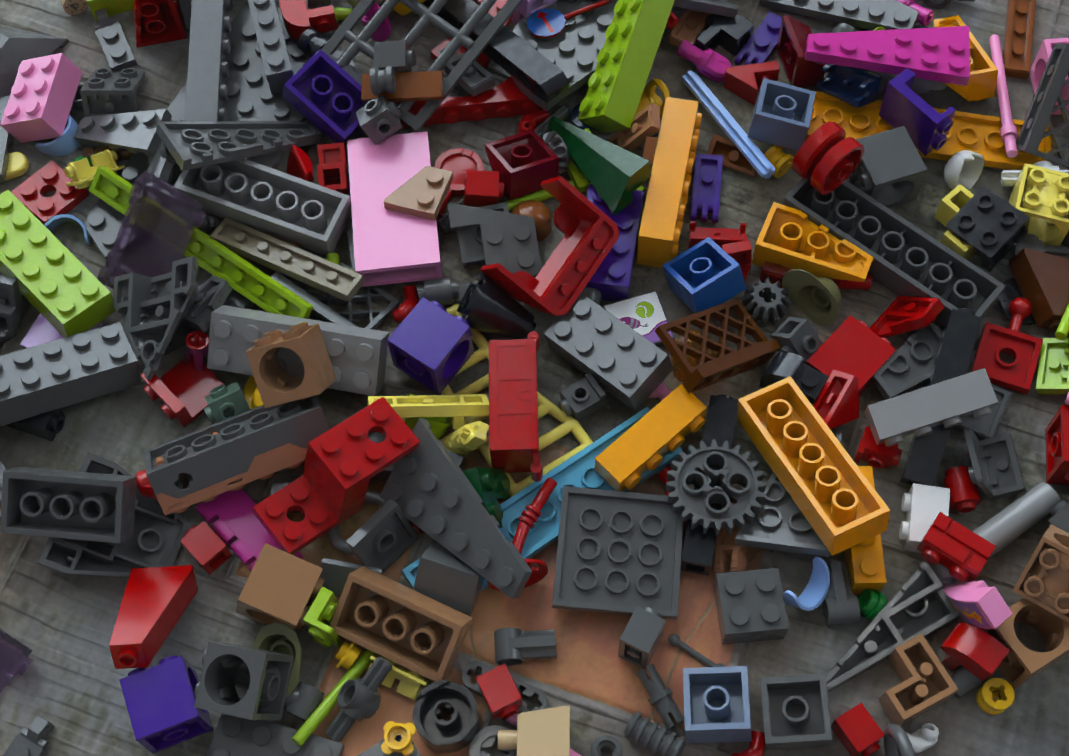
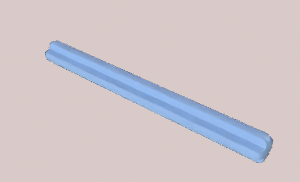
M692 70L687 71L686 75L682 77L684 84L761 177L769 179L775 173V167L755 143L747 137L748 135L701 78Z

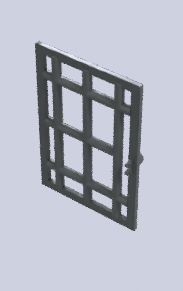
M361 0L321 50L362 86V77L347 66L359 51H362L374 60V47L367 43V41L400 1L421 16L403 39L406 40L410 48L430 23L452 38L427 71H441L461 45L468 50L443 81L444 100L523 0H508L476 41H473L468 36L497 0H483L460 30L437 15L448 0H434L429 8L417 0H386L360 34L356 35L352 30L376 1ZM346 40L351 45L338 60L332 55L342 42ZM428 100L416 116L409 112L416 101H402L400 105L396 102L394 103L401 112L399 119L410 126L415 132H419L443 100Z

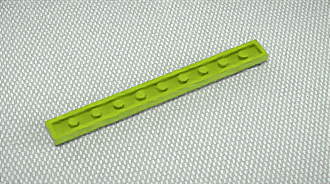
M107 167L97 168L89 189L91 193L184 256L196 257L200 267L212 275L226 280L234 290L265 311L309 318L314 307L313 305Z

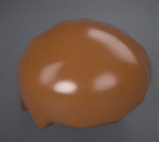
M535 200L521 201L513 208L511 214L534 217L538 242L550 234L551 213L542 202Z

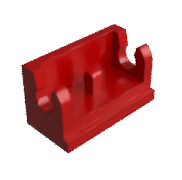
M690 221L688 249L707 237H710L720 247L724 244L747 240V234H745L746 223H740L739 229L696 227V221Z

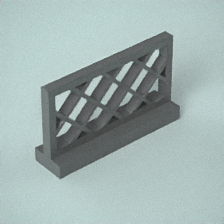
M1055 43L1016 145L1017 151L1028 153L1069 168V161H1066L1062 151L1069 147V141L1060 145L1055 132L1065 127L1069 130V113L1066 105L1069 104V99L1063 101L1060 93L1062 87L1069 83V78L1066 79L1067 74L1069 77V44ZM1060 109L1065 122L1053 128L1050 117L1052 112ZM1050 135L1054 149L1046 153L1038 151L1041 140Z
M307 250V252L326 259L325 255L316 253L311 250ZM340 261V266L351 270V268ZM278 272L271 276L272 279L314 306L308 318L312 320L357 327L353 324V319L369 318L370 323L365 328L375 330L399 306L397 299L377 286L363 287L366 289L367 294L355 295L350 302H346L335 296L330 297L328 293L327 297L315 298L310 294V289L316 288L303 282L294 283L289 280L291 277ZM371 301H384L388 306L385 309L372 310ZM368 302V310L352 311L351 303ZM348 303L349 312H336L331 309V304Z

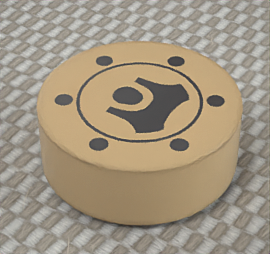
M61 0L64 11L71 15L80 14L88 8L86 0Z

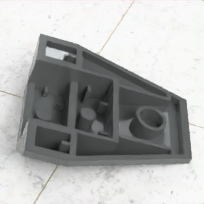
M89 452L79 471L131 476L117 463ZM136 484L134 537L122 543L49 537L37 564L66 575L129 578L132 568L173 566L181 547L180 540L184 538L190 523L179 514L171 513L165 516L158 500L142 496Z

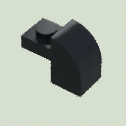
M738 13L735 18L710 14L705 18V30H702L695 39L696 47L705 51L709 49L715 50L720 45L736 56L753 35L754 24Z
M779 352L775 355L762 376L759 387L765 388L791 376L809 402L814 404L829 376L804 364V357L798 354Z

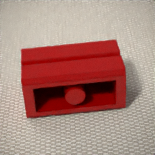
M939 512L916 549L922 552L921 556L927 562L935 565L939 563L949 569V574L956 580L971 582L979 575L996 546Z

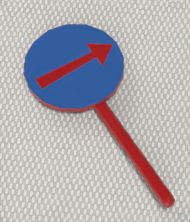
M609 0L599 1L565 15L555 9L545 8L537 10L527 20L528 31L538 38L555 37L564 30L567 19L607 5Z

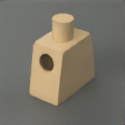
M570 706L519 713L517 730H498V750H517V756H570Z

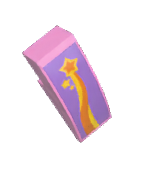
M984 580L950 583L943 586L946 596L960 617L968 624L983 629H996L1013 614L996 587H988Z

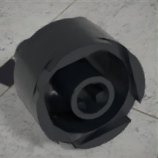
M439 680L427 685L419 693L412 716L422 741L438 753L456 752L469 745L479 731L480 723L477 704L470 690L460 683ZM446 711L452 718L447 722L442 719L441 715Z

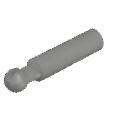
M1040 482L973 532L996 546L989 557L991 558L1050 514L1049 512L1061 502L1060 497L1050 485ZM939 563L936 565L931 564L932 570L943 585L958 581L949 574V569Z

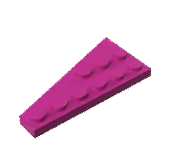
M969 26L808 34L805 60L896 75L909 68L916 74L915 78L967 86L970 78Z

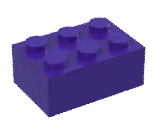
M319 49L284 84L282 97L334 143L344 142L346 147L347 140L353 139L362 130L356 115V111L366 104L361 100L362 86Z

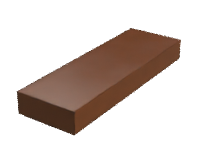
M442 71L396 72V93L389 94L386 91L381 92L380 95L372 94L370 74H362L361 100L363 103L376 99L382 94L388 102L443 100Z

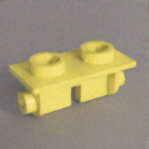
M106 149L90 156L93 164L91 167L87 158L68 163L67 167L64 168V173L72 181L66 183V186H77L78 189L89 187L98 167H107L116 173V171L125 168V166H117L115 162L118 159L116 152Z
M376 653L371 655L370 659L375 661L376 658L383 656ZM385 658L392 664V669L381 684L392 688L395 680H400L396 692L414 701L417 700L424 686L434 682Z

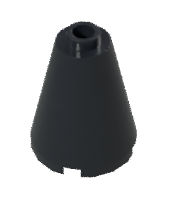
M481 272L475 276L480 280L476 285L470 283L457 309V312L461 313V317L469 323L470 329L511 339H524L536 328V323L533 322L534 315Z

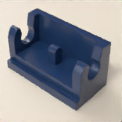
M826 64L821 69V71L828 73L825 79L817 82L816 89L857 108L876 101L881 80L880 75L865 69Z

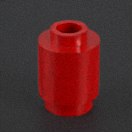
M957 466L946 470L944 473L946 478H944L943 482L945 488L950 489V508L957 510L958 513L974 511L976 505L981 501L977 485H973L970 479L968 467Z

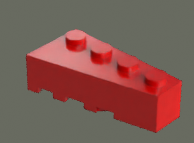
M133 0L137 48L187 39L185 21L179 0Z

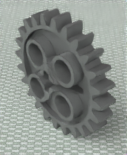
M713 439L711 447H707L702 440L698 450L694 446L689 445L688 455L680 451L679 461H672L671 469L673 471L667 472V480L669 482H666V491L671 492L668 494L667 501L668 503H675L673 505V513L682 512L680 520L682 523L689 519L692 520V530L700 524L703 526V534L708 532L709 527L714 528L716 536H719L720 529L723 527L728 534H732L734 524L742 530L745 524L744 520L752 523L755 516L754 513H760L762 507L760 503H764L766 495L763 493L766 489V482L761 481L763 480L764 471H756L759 464L758 460L748 462L751 454L749 451L743 455L739 454L740 445L735 446L731 450L728 449V441H725L722 447H718L716 440ZM715 464L720 466L721 469L712 470L708 466ZM697 484L701 488L699 490H692L687 485ZM740 484L744 489L735 490L731 485ZM717 503L722 505L723 509L714 510L710 505Z

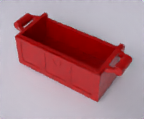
M532 331L528 334V339L490 340L489 444L492 468L504 469L505 473L531 472V479L539 482L543 478V467L539 458L537 351L540 348L539 334Z

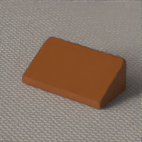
M714 134L706 154L723 156L722 166L755 178L757 171L730 139Z

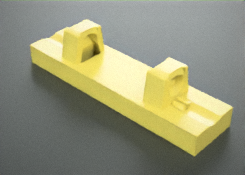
M486 394L368 396V405L384 397L404 422L405 418L451 417L452 428L459 429L465 425V416H489V401Z

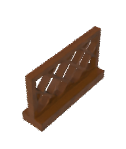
M738 298L658 326L655 330L687 379L682 385L688 394L766 364L782 348L776 338L767 340ZM733 309L740 318V321L728 316L729 310ZM709 317L721 321V327L710 324ZM692 324L701 328V335L690 331L689 325ZM727 325L738 329V336L728 332ZM671 331L680 335L681 343L672 339L668 332ZM708 332L719 336V343L708 339ZM745 333L752 335L757 343L746 340ZM689 339L700 344L699 351L687 346V340ZM726 340L737 344V351L726 347ZM706 347L717 351V358L705 354ZM689 355L698 359L697 366L692 367L685 356Z

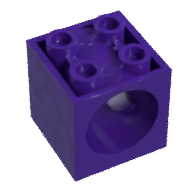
M422 297L387 339L393 366L438 395L442 393L474 353L469 323L460 316L454 317L446 312V309L436 301L430 302Z
M182 656L166 657L159 661V665L148 669H134L128 673L127 677L119 679L135 739L152 754L214 730L208 710L194 707L196 700L195 688L199 679L196 671Z

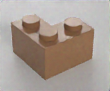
M920 634L896 647L888 657L903 682L885 691L879 702L892 723L902 726L949 700L959 689L923 634Z

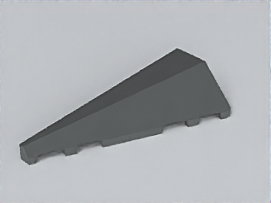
M927 561L920 564L914 574L902 585L897 594L885 605L856 639L850 649L826 675L828 692L886 661L892 651L901 644L920 634L927 638L959 619V613L942 589L943 584Z

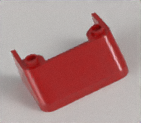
M562 176L544 180L540 184L542 188L560 202L554 213V223L565 235L537 276L534 278L526 271L511 273L500 263L485 265L480 269L483 274L488 276L513 298L551 316L564 315L570 310L619 237L617 224Z

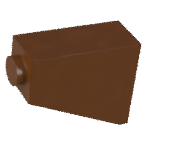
M1024 248L1009 260V267L1022 295L1032 305L1031 314L1037 327L1056 332L1069 303V258Z

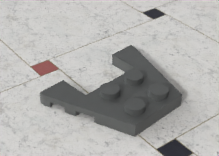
M447 203L451 230L480 227L486 265L500 263L511 273L526 271L534 278L537 276L542 268L534 217ZM470 283L459 285L461 300Z

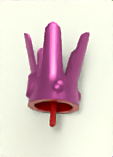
M193 331L186 337L187 349L184 364L188 363L192 353L195 369L200 372L203 368V353L208 358L209 337L201 331Z

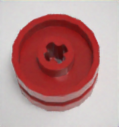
M831 121L823 124L808 137L797 151L792 162V169L803 179L811 178V186L821 195H827L838 188L858 166L865 151L864 146L853 137L845 138V130Z

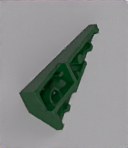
M555 116L551 117L548 129L556 132L564 140L570 159L587 182L591 183L596 189L599 198L608 205L610 213L616 216L633 201L632 193L651 177L650 161Z

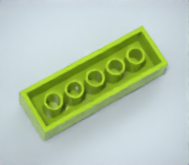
M675 0L617 1L614 7L615 15L613 21L605 33L606 40L604 46L597 55L598 63L595 72L588 81V92L579 107L578 121L602 133L631 128Z
M9 190L1 193L0 272L6 277L17 278L19 291L64 338L86 332L114 313L115 308L111 292Z

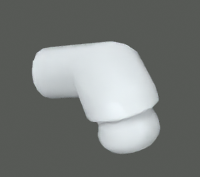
M926 723L922 728L911 734L906 732L914 752L921 753L937 743L939 729L934 724Z

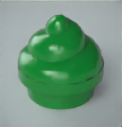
M876 589L864 590L858 597L860 615L867 620L874 619L887 604L886 596Z

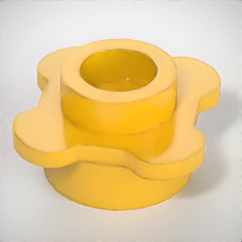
M344 642L335 655V658L339 660L336 667L339 668L341 665L349 670L362 651V648L354 642L351 644Z
M393 721L387 722L383 727L385 741L381 744L382 751L386 755H390L393 752L402 753L404 756L411 755L414 751L412 738L416 733L415 725L410 722L406 724ZM401 736V741H396V737Z

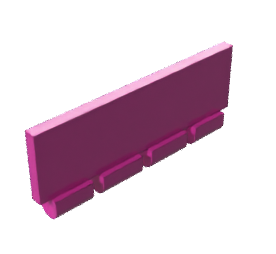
M243 489L237 491L229 490L219 494L212 501L200 502L195 508L196 511L208 524L214 523L212 529L227 545L233 543L230 549L245 566L255 561L249 567L250 571H252L265 543L281 550L252 512L253 506L256 503ZM299 551L294 554V556L304 560V556Z

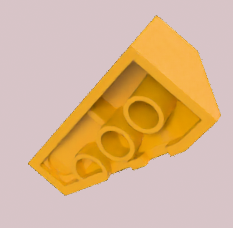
M959 15L933 21V28L966 26ZM969 30L970 78L967 86L951 83L945 84L968 102L995 97L998 69Z
M773 202L756 241L752 264L781 273H786L792 269H801L815 277L865 282L874 258L873 256L846 239H838L829 233V228L823 224L820 226L807 219L808 215L801 210Z

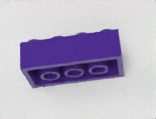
M589 184L587 199L611 218L619 229L618 240L586 285V287L599 290L602 293V300L616 302L629 298L643 209L644 191L635 190L632 193L633 201L614 216L610 213L605 201L599 198L593 185Z

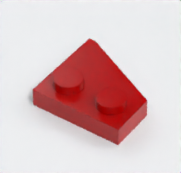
M899 295L869 329L879 337L886 338L924 328L935 321L936 316L943 310L944 305L940 298Z

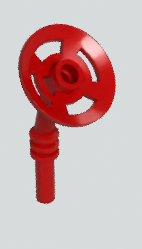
M551 478L546 479L532 503L526 505L525 510L521 513L522 516L518 518L519 524L512 543L520 554L529 529L535 527L534 523H537L538 518L542 515L540 511L557 486V482ZM524 559L532 570L524 588L539 582L547 575L548 567L544 561ZM531 563L538 564V568L531 567ZM487 580L488 586L494 590H499L497 587H495Z

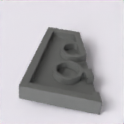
M934 322L912 333L905 344L873 375L871 381L885 400L911 392L929 382L943 335Z

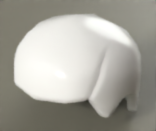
M969 150L955 153L947 161L944 168V180L949 188L955 189L961 184L967 190H970L982 173L984 157Z

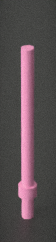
M994 34L989 37L992 62L998 69L996 90L1002 123L1000 135L1002 142L1005 143L1007 157L1013 158L1018 155L1016 145L1018 133L1017 127L1013 125L1000 38Z

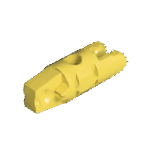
M481 421L466 424L440 440L447 450L463 457L486 443L489 425Z

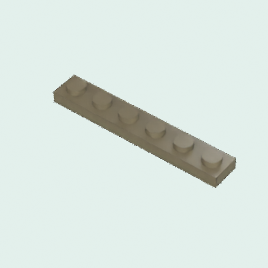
M227 217L210 235L211 238L238 255L346 302H350L365 283L361 274Z

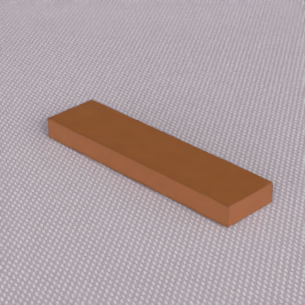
M1008 0L1003 46V63L1006 76L1028 79L1036 0Z

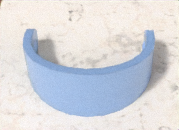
M69 114L68 125L62 136L48 143H37L35 147L40 152L50 156L60 157L74 152L81 145L73 137L79 127Z
M56 215L50 218L44 225L52 232L54 228L62 223H79L83 228L86 244L91 245V237L87 231L86 224L73 215Z
M816 556L812 560L813 570L810 580L798 598L789 590L784 592V601L787 605L810 611L817 608L823 602L830 585V572L822 558Z

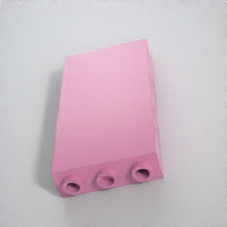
M428 132L392 135L376 145L369 137L347 140L355 272L363 275L365 283L362 287L443 278L437 218L434 221L385 209L384 207L386 197L424 167L431 166Z

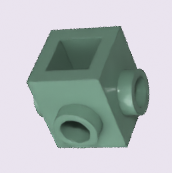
M237 382L228 386H217L209 392L210 395L205 397L209 406L205 407L204 410L211 424L251 410Z

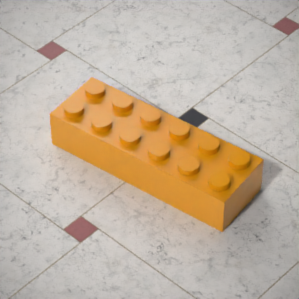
M666 97L638 236L637 264L663 268V264L678 255L679 239L684 221L683 217L686 212L688 190H690L692 169L695 163L696 148L700 136L702 113H698L699 101Z
M791 376L738 399V422L832 556L887 531L890 509Z

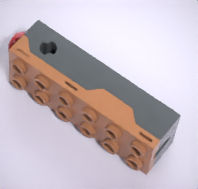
M316 395L264 408V405L144 451L146 469L136 473V484L142 496L158 500L165 516L171 513H182L189 506L198 502L212 501L219 494L226 491L240 490L249 482L257 479L265 480L273 476L277 471L300 466L306 459L308 442L328 431L329 426Z

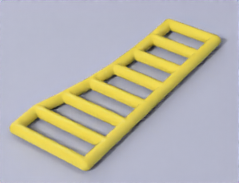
M454 304L446 309V312L454 317H461V313L457 312L459 304ZM470 329L472 340L479 349L474 351L456 375L485 358L489 360V342L479 330ZM489 374L456 393L447 385L441 395L477 394L489 387ZM537 391L538 420L550 414L562 423L539 437V451L570 432L580 443L578 447L543 467L544 476L592 444L593 441L578 420L572 416L567 417L562 409ZM465 416V425L477 421L482 422L489 418V416ZM487 436L486 443L478 449L492 468L489 436ZM505 473L509 478L510 489L508 492L511 497L535 482L531 479L530 475L516 484L511 475Z

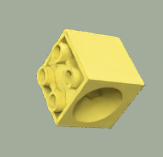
M1025 163L1011 191L1009 204L1029 217L1027 234L1038 236L1039 240L1044 242V245L1060 246L1069 231V174Z

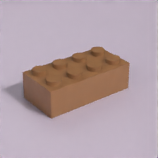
M362 566L349 573L330 627L339 636L436 682L445 680L451 675L473 618Z

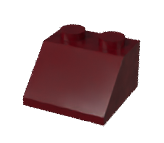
M785 15L782 16L776 50L789 84L800 88L817 85V82L824 78L825 72L821 71V69L827 63L805 60L808 34H812L810 27Z
M533 129L485 144V151L492 171L499 172V182H504V193L510 200L543 190L544 188L540 186L542 181L558 177L559 157Z

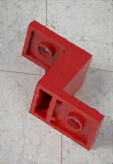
M381 397L308 442L303 475L253 506L252 512L281 550L294 555L361 511L370 478L417 449L420 441L386 399ZM371 432H379L384 436L385 440L376 443L371 441L368 435ZM297 510L304 515V519L299 522H293L288 519L287 514L290 511Z

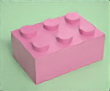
M63 53L23 60L18 68L14 85L11 88V94L4 109L0 126L20 143L62 136L82 71Z

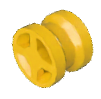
M773 145L764 154L775 167V173L773 174L775 178L782 177L792 166L794 157L791 154L784 153L781 146Z
M1002 678L989 679L979 688L976 694V702L979 708L989 715L1003 713L1013 703L1015 698L1012 686Z

